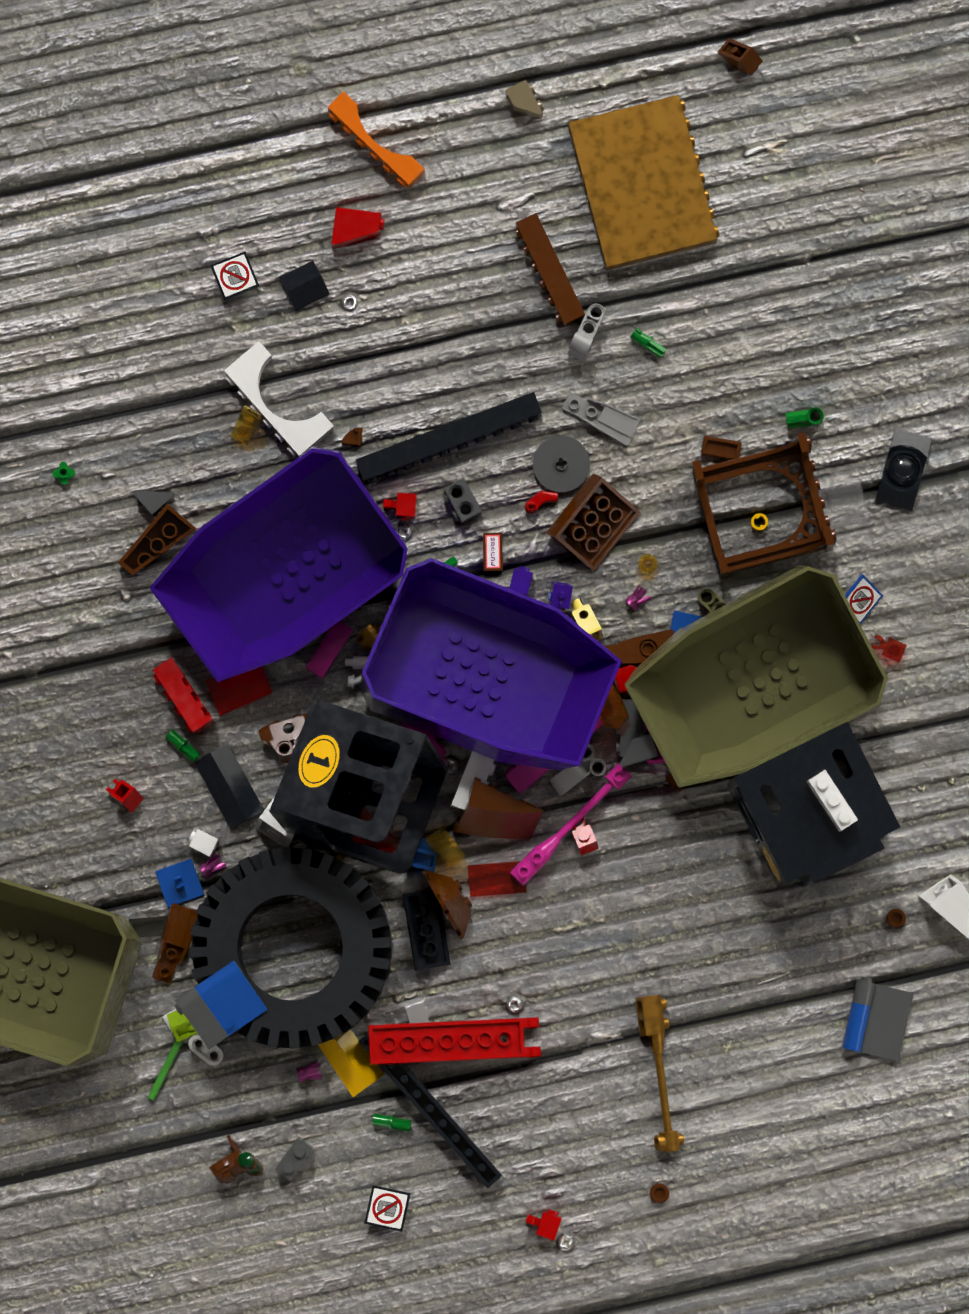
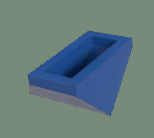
M423 838L411 867L434 872L438 853Z

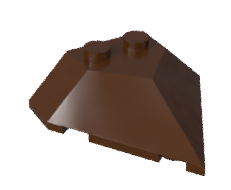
M427 870L423 871L422 873L460 940L463 939L471 915L470 907H472V904L467 896L463 898L460 892L463 888L458 879L454 881L452 877Z

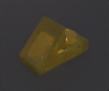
M245 405L230 436L247 446L255 429L262 422V414Z

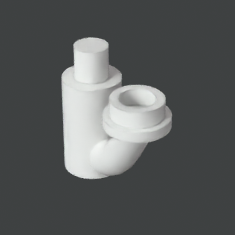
M353 656V659L345 658V666H352L353 669L363 670L369 656ZM355 674L348 676V687L354 689V685L361 683L362 674L356 678Z

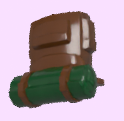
M230 1135L226 1136L234 1152L209 1167L218 1182L230 1183L235 1181L238 1175L245 1172L250 1176H261L264 1170L262 1163L252 1153H241L234 1139Z

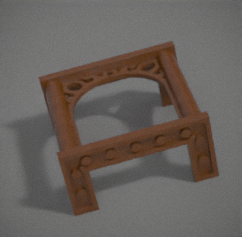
M805 432L797 434L794 442L775 449L702 468L700 460L692 462V471L721 579L729 578V574L821 550H825V552L832 551L834 545H836L837 537L835 530L830 529L831 525L828 515L824 516L823 508H826L823 497H819L818 490H821L818 479H814L813 472L816 471L814 461L809 460L812 444L810 437H806ZM787 461L785 469H780L778 464H784L783 462ZM793 462H798L800 464L799 471L794 475L790 474L789 466ZM762 470L775 471L788 477L798 488L803 500V516L797 530L781 543L725 557L722 552L705 485ZM804 472L802 480L805 481L799 483L797 478ZM806 494L810 496L808 500L804 498ZM810 511L813 512V514L811 515L816 520L809 519L807 513ZM804 524H814L817 532L814 534L806 532ZM799 533H802L807 539L802 537L798 540L797 536Z

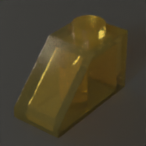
M443 826L427 837L450 868L466 857Z

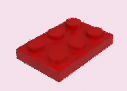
M262 666L217 682L214 677L205 680L220 716L273 693Z

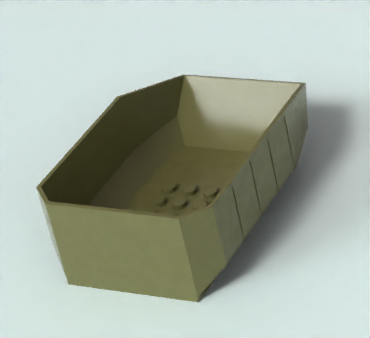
M798 565L721 608L708 613V615L680 628L633 671L624 685L678 787L742 774L845 722L851 721L880 705L888 677L835 575L809 566Z
M0 877V1045L65 1066H80L108 1054L143 943L126 916L108 912Z

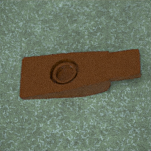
M671 629L646 634L604 647L622 661V665H637L643 663L674 634V631Z
M175 903L171 904L159 945L158 960L152 974L154 979L166 983L171 982L176 966H179L183 961L191 943V928L198 916L195 910Z

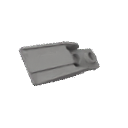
M573 393L568 394L562 407L564 411L579 417L578 419L625 446L629 445L640 422L639 418L609 404L589 398L586 400Z

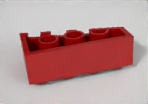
M172 657L153 669L155 673L153 675L154 680L158 685L162 684L165 688V691H163L168 701L172 700L176 705L174 710L179 717L183 716L186 723L184 725L189 733L193 732L197 735L215 723Z

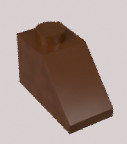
M730 38L727 39L717 52L739 71L752 75L763 62L752 47Z

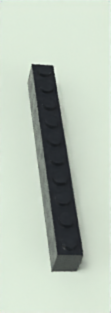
M532 392L355 460L364 483L373 484L385 475L387 478L396 475L398 470H410L415 467L414 464L422 462V464L431 462L433 460L432 457L438 455L440 457L451 454V450L456 448L458 451L469 447L468 444L472 442L476 444L481 443L490 435L496 437L504 434L506 429H518L522 427V423L527 421L534 423L540 420L539 417L542 416V411L535 393Z
M367 1033L358 1042L369 1053ZM405 1063L379 1065L487 1188L502 1176V1173Z

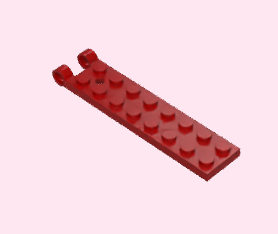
M539 1018L368 1025L370 1065L541 1057L540 1046L524 1047L523 1029L540 1028ZM505 1035L507 1042H501L500 1037Z

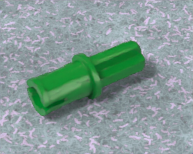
M638 328L630 336L631 339L643 346L644 350L648 349L659 358L663 357L666 349L655 342L652 336H647Z
M174 729L166 735L165 739L171 742L178 752L181 751L192 762L199 758L200 753L188 743L187 739L184 740L176 733Z
M374 1113L372 1126L386 1127L389 1130L410 1131L412 1124L411 1120L396 1118L394 1115H379L377 1113Z

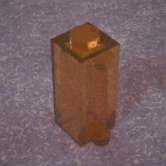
M615 682L612 684L600 714L604 727L619 728L630 718Z

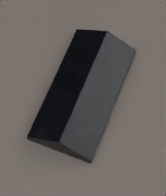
M228 744L194 762L231 830L264 812L262 804Z
M433 890L402 894L414 970L451 965L442 907Z

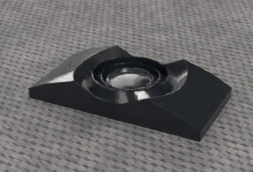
M898 428L894 429L875 498L876 502L912 511L932 438Z

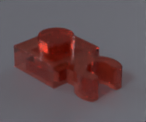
M875 635L874 638L878 639L880 644L879 646L871 644L873 650L881 649L883 650L881 656L899 663L907 645L890 637L885 642L880 635Z

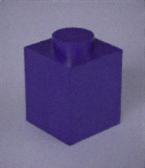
M519 566L518 569L514 568L509 589L528 596L533 572H529V568Z

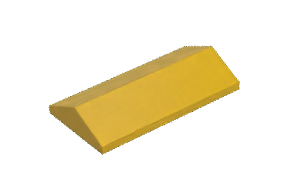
M350 1029L330 1041L318 1044V1046L352 1097H355L385 1074L378 1065H370L369 1053L358 1042V1038Z

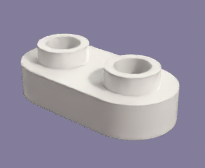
M198 1034L193 1035L189 1039L188 1045L190 1050L207 1064L214 1066L222 1062L224 1054L217 1045L208 1049ZM197 1040L202 1041L201 1047H196L195 1042ZM212 1052L217 1053L218 1056L216 1059L211 1058L210 1055Z

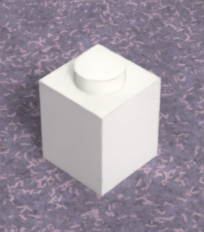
M199 829L196 832L193 831L188 840L190 847L209 857L213 855L220 841Z

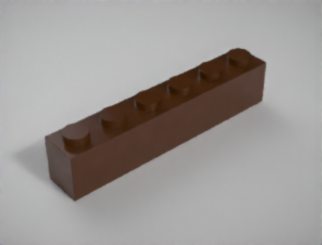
M537 213L516 222L514 232L518 240L522 239L524 243L522 248L525 255L530 256L532 260L530 265L533 272H538L540 276L538 282L542 290L546 289L549 295L546 298L550 307L554 306L557 312L554 314L559 324L562 323L565 328L584 319L585 313Z

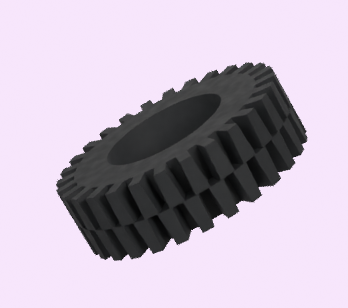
M281 847V849L276 850L268 849L260 851L255 856L246 857L238 861L239 864L223 872L220 875V880L210 886L206 892L207 897L203 903L199 904L196 911L198 916L191 928L190 935L193 938L192 946L189 948L190 958L193 960L194 966L192 970L194 980L200 984L233 960L236 961L246 979L268 1009L235 1031V1033L243 1035L252 1042L274 1048L294 1049L325 1043L346 1033L369 1013L374 1003L380 997L389 975V966L392 959V936L386 912L377 894L365 879L346 863L329 854L313 849ZM288 896L309 898L324 906L338 924L343 943L340 966L333 979L318 993L300 1000L279 999L261 990L248 975L242 959V938L252 916L265 904Z

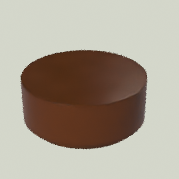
M891 909L886 915L887 924L893 928L903 926L906 921L905 913L900 909Z
M657 1183L651 1187L650 1197L656 1203H663L669 1198V1189L666 1185Z

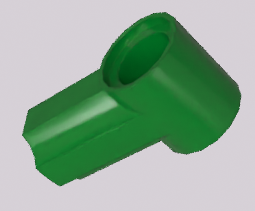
M817 407L785 413L788 430L809 426L816 427L824 419L823 411ZM811 413H818L820 420L817 422L810 419Z

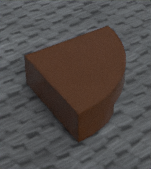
M363 427L354 428L344 436L342 445L361 447Z

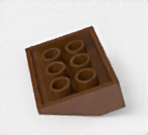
M592 474L546 534L590 570L595 571L641 512L605 479Z

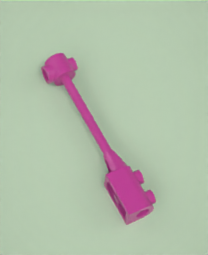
M618 763L605 776L608 782L555 835L536 845L510 871V874L524 886L551 859L550 857L561 842L560 840L613 787L619 790L632 777L631 774Z

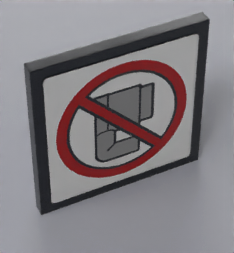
M246 252L210 265L224 301L260 287Z
M372 1185L364 1224L403 1232L411 1193Z

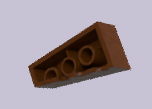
M167 504L120 559L118 564L133 576L197 528Z

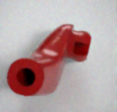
M538 492L526 502L524 506L525 511L532 514L544 503L558 502V493Z

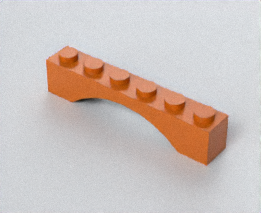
M344 91L328 106L329 117L334 122L339 121L343 125L342 129L348 135L352 134L356 138V143L361 148L366 147L370 151L369 155L375 161L379 160L382 162L384 170L389 174L393 173L397 177L396 181L402 187L406 185L410 189L425 174V168L412 156L391 152L381 147L367 134L360 121L357 103Z

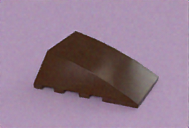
M475 777L469 789L467 805L462 816L457 817L452 832L489 838L531 839L542 816L543 809L522 799L518 801L512 798V794L508 792L502 793L496 790L495 786L491 784L486 785L481 782V779Z

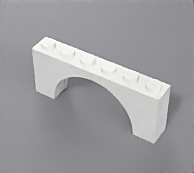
M258 341L224 370L227 375L224 378L231 386L235 384L238 387L237 393L243 400L248 399L252 403L250 407L256 414L260 412L264 417L262 419L264 424L269 429L271 427L274 428L276 431L274 435L281 443L285 441L289 445L288 451L294 457L296 455L300 457L311 447L316 446L335 428L322 412L307 420L290 421L276 416L265 406L260 396L259 384L261 374L265 366L272 359V356Z

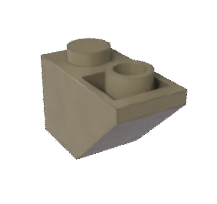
M524 80L505 90V95L513 111L537 119L543 117L542 111H544L540 100L536 101L534 97L536 93L532 84L528 85L527 81Z

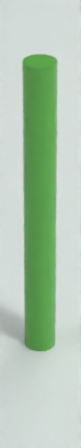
M175 1040L148 1095L149 1099L155 1100L184 1040L179 1042Z

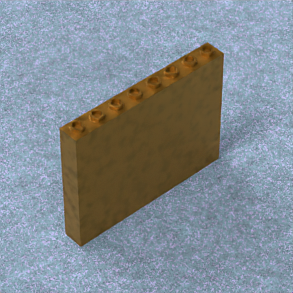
M679 95L572 121L568 124L606 271L717 242L719 230L717 226L713 225L712 219H715L713 208L708 206L707 201H710L709 193L703 187V183H705L704 174L699 172L698 165H700L698 153L694 154V137L689 135L690 122L688 117L685 118L683 111H686L684 100H680Z

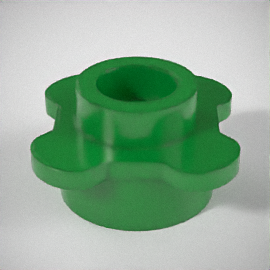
M61 462L58 469L52 472L54 478H58L61 484L66 485L71 477L75 476V470L70 469L66 462Z

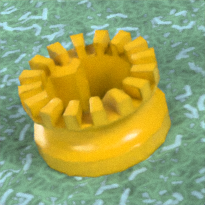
M762 513L755 514L750 522L751 527L756 531H763L768 525V518ZM759 517L764 519V525H760V527L755 526L754 519L758 520Z

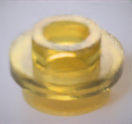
M652 554L642 555L638 562L640 570L645 573L653 572L658 564L656 557ZM646 560L651 561L652 565L650 567L644 565Z

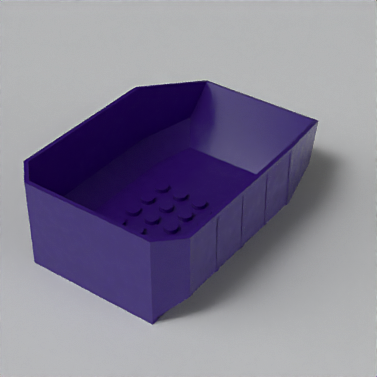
M311 447L293 462L283 467L213 519L203 524L149 588L215 680L220 682L293 655L403 576L408 548L342 453L338 450Z
M430 558L406 568L362 671L360 692L371 711L494 759L497 762L561 770L580 766L622 661L560 609Z

